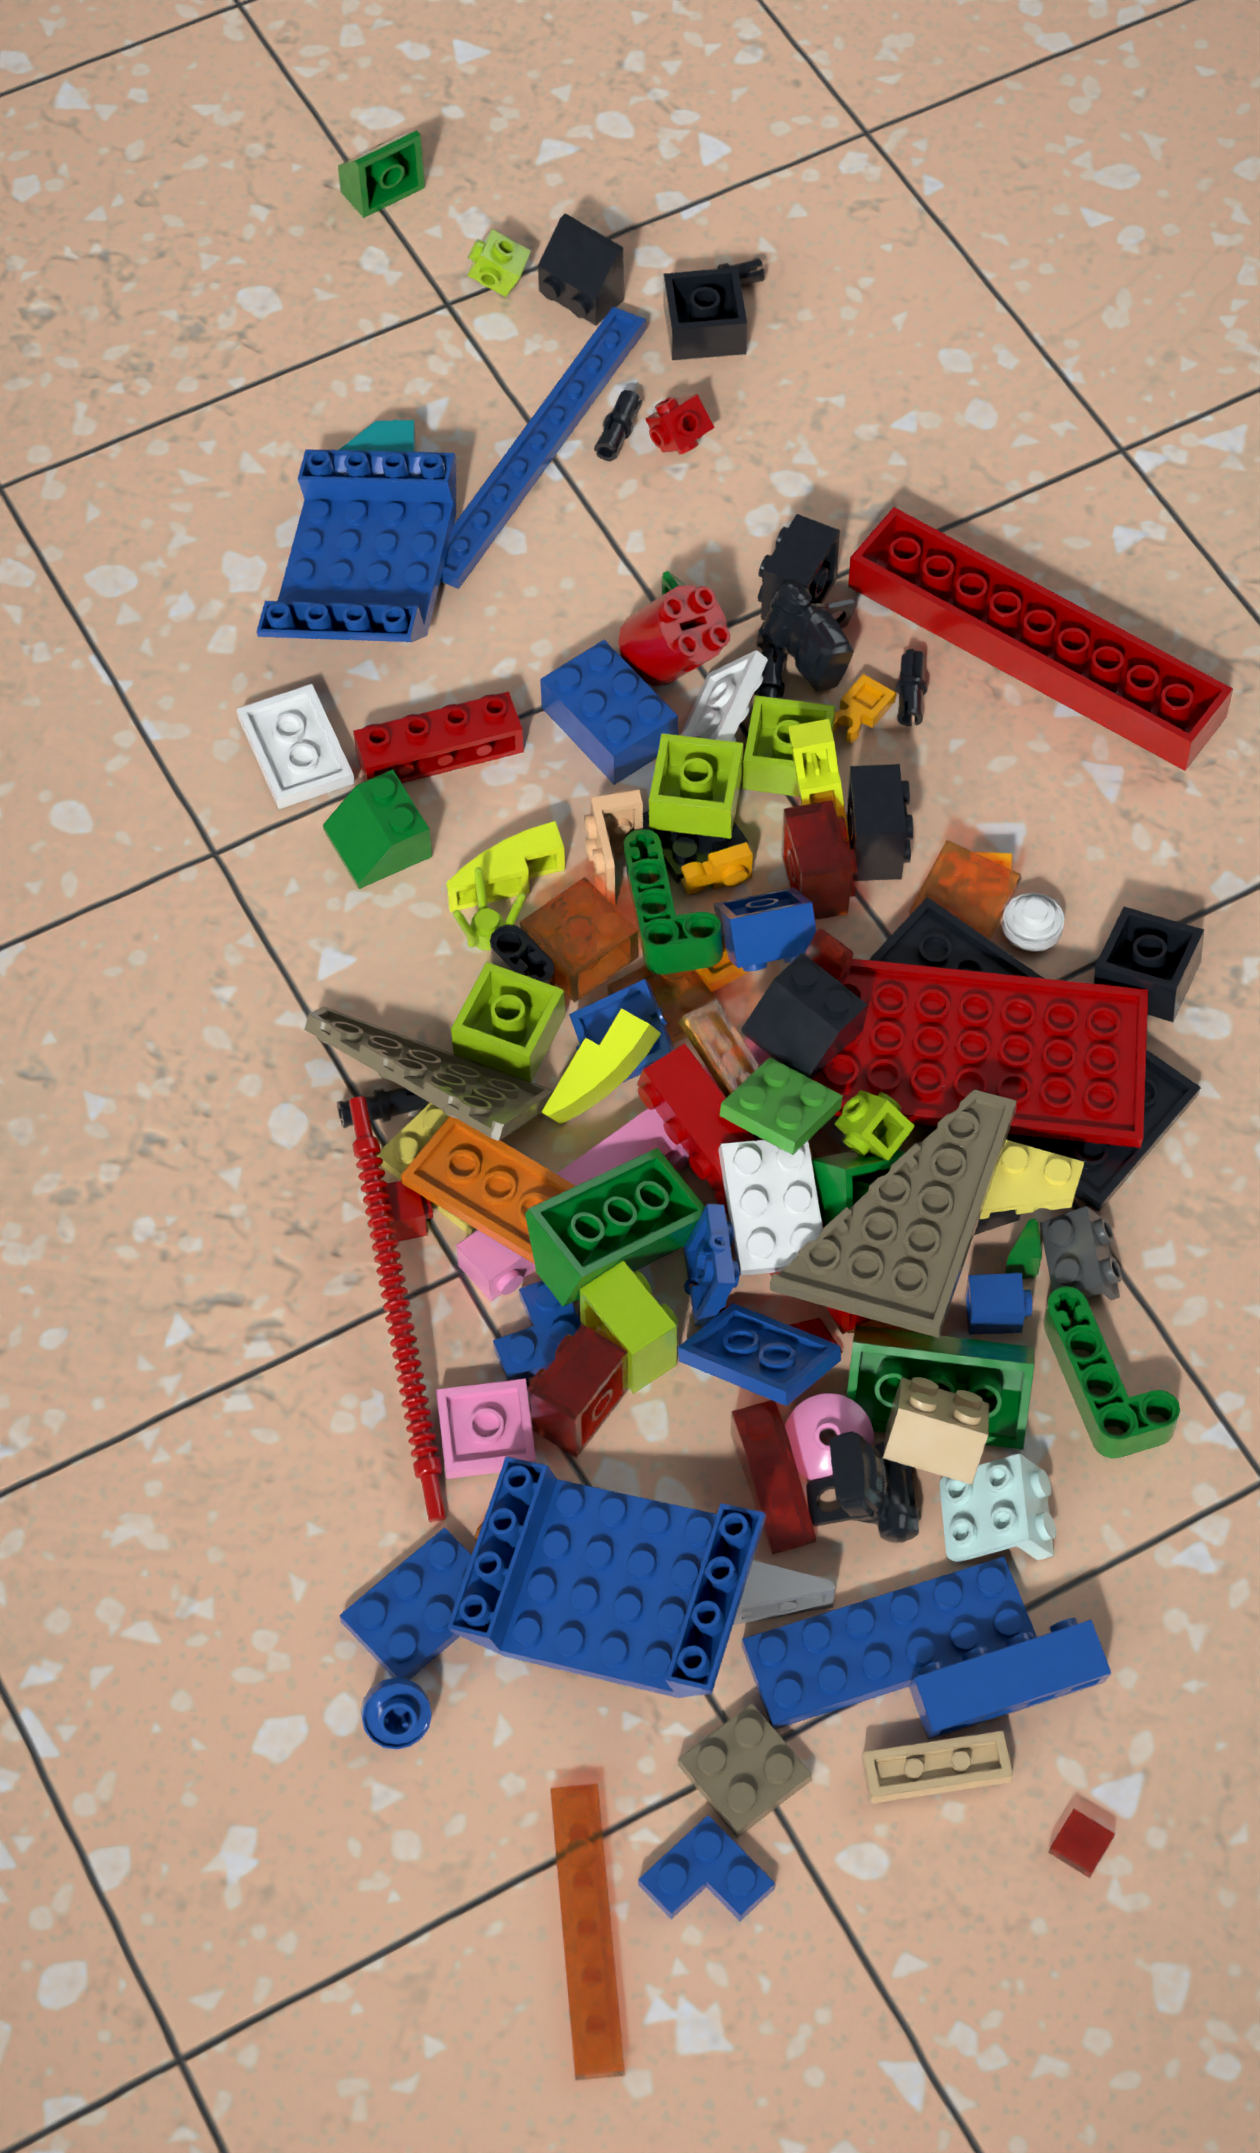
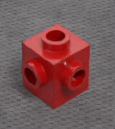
M698 394L680 396L678 398L675 396L668 397L656 404V412L645 419L650 428V438L661 449L662 453L677 451L679 455L687 453L699 445L698 438L715 428Z

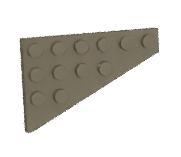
M322 1007L308 1014L304 1030L315 1035L319 1041L332 1045L375 1070L381 1077L394 1081L442 1109L446 1115L457 1118L498 1141L541 1114L554 1091L327 1007Z
M973 1090L960 1102L956 1111L947 1114L938 1122V1128L919 1145L915 1143L891 1166L890 1171L885 1176L878 1177L869 1186V1191L851 1208L846 1207L821 1230L817 1239L803 1246L798 1251L799 1255L779 1274L774 1273L770 1280V1291L939 1338L1017 1109V1101Z

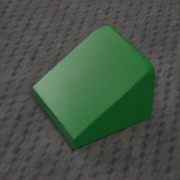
M1036 1219L1028 1220L1007 1259L1005 1274L1022 1273V1279L1036 1278L1039 1274L1042 1252L1039 1224L1036 1222Z

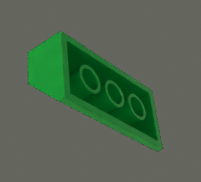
M657 1147L545 1200L526 1211L525 1217L536 1273L564 1307L580 1299V1288L620 1262L624 1261L634 1272L684 1247L705 1206Z
M855 1325L847 1398L856 1402L866 1412L873 1431L885 1433L886 1424L901 1377L912 1380L914 1377L925 1378L935 1382L939 1389L956 1393L958 1390L969 1391L980 1396L983 1402L989 1403L988 1437L985 1445L1023 1450L1034 1372V1347L948 1336L937 1338L923 1333Z

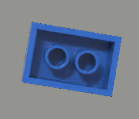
M602 640L540 679L541 708L614 785L657 758L661 733L678 735V715L605 640Z

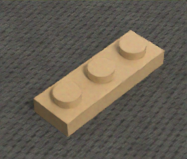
M1004 1731L872 1750L862 1754L871 1804L1010 1783L1013 1779Z

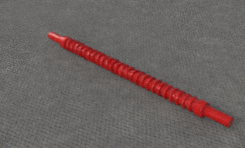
M358 1096L349 1100L356 1140L352 1143L354 1156L360 1159L356 1163V1167L363 1170L358 1175V1178L365 1182L360 1189L362 1192L367 1193L363 1198V1203L369 1205L365 1210V1214L371 1217L367 1225L374 1229L369 1236L372 1240H376L372 1245V1250L378 1252L374 1257V1261L380 1264L376 1272L378 1275L383 1276L378 1282L380 1287L385 1288L381 1293V1298L387 1300L383 1305V1309L390 1312L385 1320L387 1323L392 1324L388 1329V1334L394 1336L390 1341V1345L396 1348L392 1357L399 1360V1363L394 1368L396 1371L401 1372V1375L397 1377V1382L403 1384L399 1394L406 1397L401 1405L403 1408L408 1409V1412L404 1414V1419L410 1421L406 1430L413 1434L408 1442L411 1445H415V1449L411 1451V1456L417 1458L413 1463L414 1474L416 1478L421 1479L429 1522H436L446 1519L438 1476L443 1472L440 1458L434 1456L438 1452V1447L432 1445L436 1435L429 1432L434 1424L432 1421L427 1420V1417L431 1415V1410L425 1408L429 1398L422 1395L427 1389L426 1385L420 1383L424 1378V1373L418 1371V1368L422 1366V1362L415 1359V1356L420 1351L418 1348L413 1347V1344L417 1342V1337L411 1335L415 1326L408 1322L413 1317L412 1312L406 1311V1308L410 1306V1301L404 1299L408 1289L401 1286L406 1281V1278L403 1275H399V1272L403 1270V1265L397 1263V1260L401 1258V1253L395 1251L399 1242L392 1239L397 1231L395 1228L390 1227L394 1222V1217L388 1215L392 1210V1206L386 1204L390 1195L387 1192H383L388 1185L386 1181L381 1180L385 1176V1171L379 1168L383 1164V1159L377 1157L381 1152L379 1139L373 1136L366 1097Z

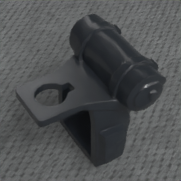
M787 581L781 585L780 590L776 592L770 602L771 608L757 632V647H760L762 651L766 648H774L773 657H777L778 649L785 652V654L788 652L794 658L797 670L815 691L837 687L846 673L854 653L842 629L847 627L857 602L853 598L829 604L811 603V594L804 585L796 581ZM843 611L837 619L833 618L832 614Z
M854 1431L842 1433L829 1439L833 1477L807 1483L806 1492L810 1523L817 1527L853 1520L876 1524L880 1537L886 1541L902 1543L915 1538L919 1534L918 1520L921 1519L920 1510H918L915 1504L911 1473L914 1467L884 1459V1441L873 1446L868 1444L861 1435ZM829 1489H835L836 1499L840 1507L832 1512L822 1511L819 1507L820 1496Z

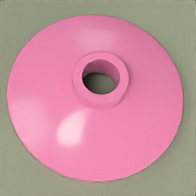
M832 1393L812 1396L802 1401L787 1419L783 1434L786 1456L793 1468L810 1481L833 1477L830 1445L822 1444L819 1439L823 1430L832 1429L837 1435L854 1431L861 1435L868 1444L874 1446L873 1427L869 1417L856 1402L845 1396Z

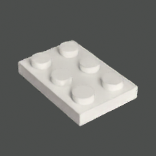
M755 650L708 673L680 736L736 742L734 735L739 724L749 713V701L763 681L761 674L768 659L758 650Z
M312 684L236 709L239 722L278 809L355 784L351 767Z
M765 1140L721 1144L718 1151L729 1221L733 1226V1246L735 1259L739 1266V1276L781 1272L799 1255L798 1251L803 1246L819 1237L823 1229L809 1143L807 1141L794 1155Z

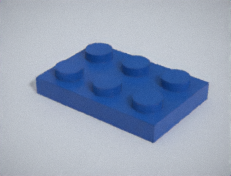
M735 1303L728 1306L678 1346L679 1362L785 1406H788L841 1361L840 1345Z
M444 1527L339 1615L341 1623L393 1678L410 1680L460 1637L450 1632L447 1626L472 1555Z

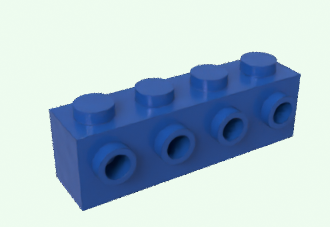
M1069 1618L1049 1627L1051 1633L1034 1638L1032 1632H1026L1006 1640L1007 1647L990 1652L988 1646H984L961 1655L962 1662L946 1667L944 1661H937L917 1670L919 1676L913 1678L909 1689L927 1739L931 1740L1104 1683L1111 1675V1670L1092 1620L1078 1624L1076 1618Z

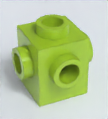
M492 229L484 241L477 239L468 255V259L473 262L467 276L506 297L520 279L531 250Z
M862 1090L846 1103L842 1115L834 1124L846 1135L843 1142L855 1153L862 1157L870 1153L887 1161L890 1160L915 1127L900 1112L901 1106L890 1096L883 1092L876 1096Z

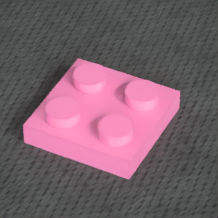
M526 1379L436 1389L446 1479L500 1473L505 1457L536 1463Z

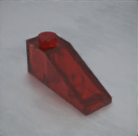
M770 1400L731 1411V1437L757 1511L764 1512L767 1516L763 1529L772 1555L815 1543L816 1536L794 1455L776 1402Z

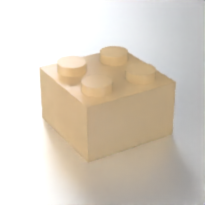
M901 1377L886 1424L883 1458L972 1485L988 1437L989 1403L983 1402L980 1396L969 1391L958 1390L956 1393L939 1389L935 1382L925 1378L914 1377L912 1380Z

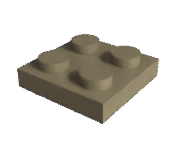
M753 1703L678 1759L680 1769L737 1838L812 1781L811 1772Z

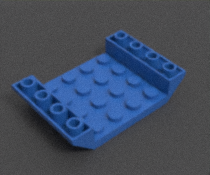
M305 449L298 475L304 503L278 601L264 602L257 628L258 637L414 642L426 637L456 517L455 453Z
M505 1457L447 1629L504 1657L676 1698L712 1694L767 1516L764 1512L720 1503L718 1513L715 1514L563 1481L556 1478L548 1465Z

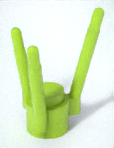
M477 867L474 870L478 912L472 917L471 924L468 923L460 910H455L453 916L467 937V945L469 947L476 946L481 950L490 951L492 933L503 925L515 924L526 895L524 893L518 894L504 923L502 916L487 906L483 871L480 867Z

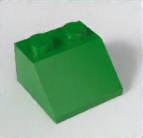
M417 130L399 135L338 165L340 191L363 218L425 188L421 135Z
M394 770L356 785L323 824L325 834L358 889L432 857L430 829Z
M896 1150L889 1161L870 1153L862 1157L854 1151L812 1159L820 1215L825 1226L846 1207L851 1208L869 1191V1186L878 1177L885 1176L890 1171L891 1166L906 1152Z

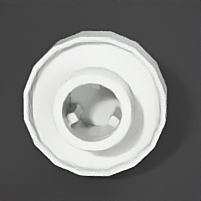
M1038 893L1021 894L1012 899L1005 907L1002 928L1005 937L1017 948L1030 952L1044 951L1056 945L1061 938L1065 917L1062 908L1052 898Z

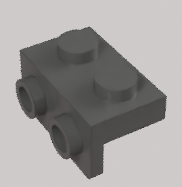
M1085 1206L1040 1222L1052 1292L1060 1287L1068 1286L1082 1292L1085 1298L1099 1293L1104 1294L1110 1300L1120 1298L1117 1282H1120L1122 1279L1121 1271L1117 1261L1112 1257L1110 1243L1114 1242V1235L1106 1218H1101L1092 1209Z

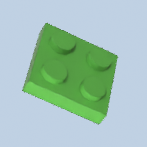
M769 1057L721 1103L720 1116L794 1155L841 1109L843 1096Z

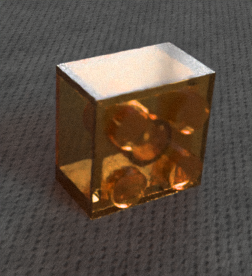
M583 877L520 921V928L552 959L555 968V984L559 988L564 989V993L574 1003L639 958L638 929L586 877Z

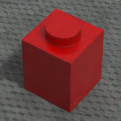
M402 1181L387 1183L388 1186L383 1192H387L390 1195L386 1204L392 1206V1210L388 1215L394 1217V1222L390 1227L395 1228L397 1231L392 1239L399 1242L428 1236L426 1219L433 1218L431 1201L403 1185Z

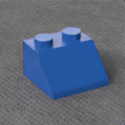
M794 887L713 903L715 914L721 922L722 937L729 960L737 968L742 967L743 971L762 970L768 967L767 962L783 959L785 963H792L802 952L808 956L810 953L820 951L812 902Z

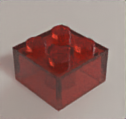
M833 800L784 808L781 857L790 888L794 887L812 902L815 920L848 914L849 898L855 897V885L852 874L857 873L856 857L853 849H846L844 840H847L846 822L843 815L837 816Z
M584 1324L579 1327L573 1336L570 1334L566 1335L556 1349L555 1360L547 1370L541 1368L529 1385L528 1391L530 1392L533 1431L575 1458H578L628 1392V1351Z

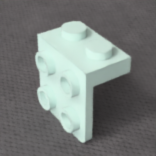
M1016 1454L978 1465L972 1485L944 1476L941 1478L939 1486L946 1555L954 1562H962L1016 1546L1036 1560L1054 1556L1052 1539L1056 1537V1527L1049 1513L1047 1497L1051 1494L1050 1480L1043 1469L1036 1466L1023 1455Z

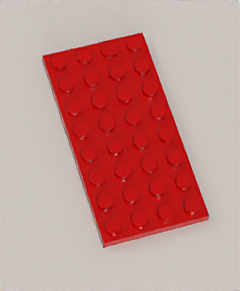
M808 954L810 959L868 1004L863 1031L812 1079L843 1096L841 1109L834 1114L835 1116L842 1115L846 1103L855 1097L860 1090L876 1096L883 1092L901 1106L900 1112L912 1124L938 1126V1122L947 1114L953 1113L958 1109L960 1102L973 1090H978L1017 1101V1109L1008 1134L1141 1147L1144 1129L1148 989Z

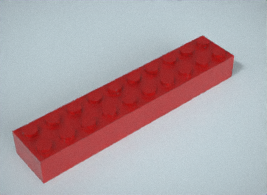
M895 507L890 510L850 557L849 588L1184 771L1187 770L1227 718L1233 688Z

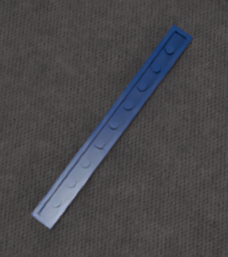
M612 307L454 523L440 582L457 589L461 587L646 331V319Z

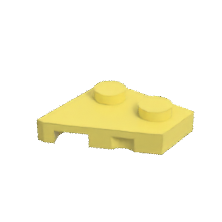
M1006 1140L980 1219L989 1218L992 1212L1015 1210L1017 1215L1032 1213L1040 1208H1047L1049 1210L1071 1208L1084 1162Z

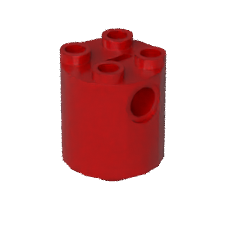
M692 585L677 586L627 617L620 628L618 645L621 657L647 684L663 686L672 683L719 655L723 647L730 642L731 635L727 628L725 614L719 606L714 592L706 586L698 588Z

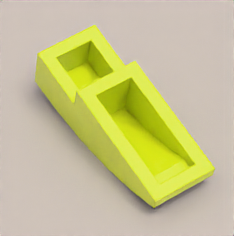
M829 719L788 726L809 849L849 841L842 785Z
M556 821L527 829L506 838L483 851L463 866L446 882L450 912L478 906L474 870L477 867H480L483 871L487 903L515 897L519 893H530L529 879L565 870L564 845Z
M621 1008L600 1045L587 1038L584 1039L543 1108L542 1113L557 1123L563 1124L590 1109L607 1097L629 1077L647 1056L661 1033L649 1023Z

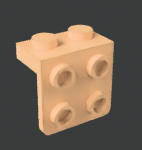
M639 789L632 791L619 790L608 795L591 797V814L584 815L587 838H585L587 858L589 863H594L595 872H593L594 888L597 897L604 896L607 908L615 907V865L612 854L624 852L623 845L626 836L632 831L643 829V802Z

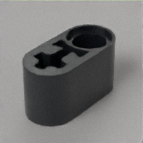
M503 925L492 933L490 938L492 964L555 986V968L552 959L522 928L515 925ZM508 950L516 951V952L510 953V954H508V953H503V952L508 951Z

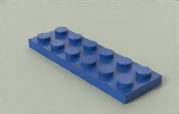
M1000 1557L743 1638L742 1648L770 1725L775 1730L907 1688L913 1678L919 1676L917 1670L930 1663L944 1661L947 1667L962 1662L961 1655L973 1649L988 1646L989 1651L993 1652L1007 1647L1005 1641L1019 1634L1032 1632L1034 1638L1037 1635L1005 1557Z

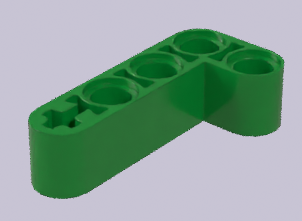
M647 829L632 831L624 839L623 846L628 883L646 968L652 973L662 975L715 966L723 957L722 931L719 918L709 912L676 915L659 836Z
M1068 1286L1054 1290L1048 1298L1043 1321L1044 1330L1096 1451L1104 1457L1114 1459L1158 1447L1169 1442L1173 1437L1180 1414L1179 1402L1175 1396L1167 1391L1153 1390L1128 1397L1083 1293L1076 1288ZM1069 1318H1072L1071 1327H1070V1329H1069V1326H1070V1320H1069ZM1084 1349L1088 1351L1091 1355L1087 1357H1081L1076 1355L1072 1350ZM1089 1388H1102L1107 1392V1395H1094L1089 1391ZM1159 1414L1166 1419V1422H1154L1147 1415ZM1115 1426L1123 1430L1124 1434L1113 1435L1105 1428Z

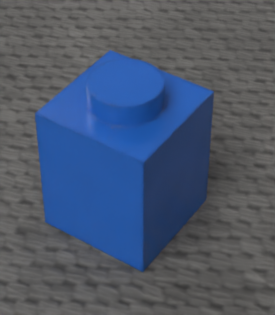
M1022 1273L968 1275L965 1300L969 1335L1022 1333L1025 1316H1032L1031 1290H1023Z

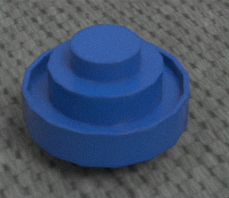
M396 1677L382 1680L373 1686L364 1697L361 1707L364 1731L369 1738L383 1748L396 1750L410 1747L421 1740L429 1729L432 1717L428 1696L421 1686L409 1679Z

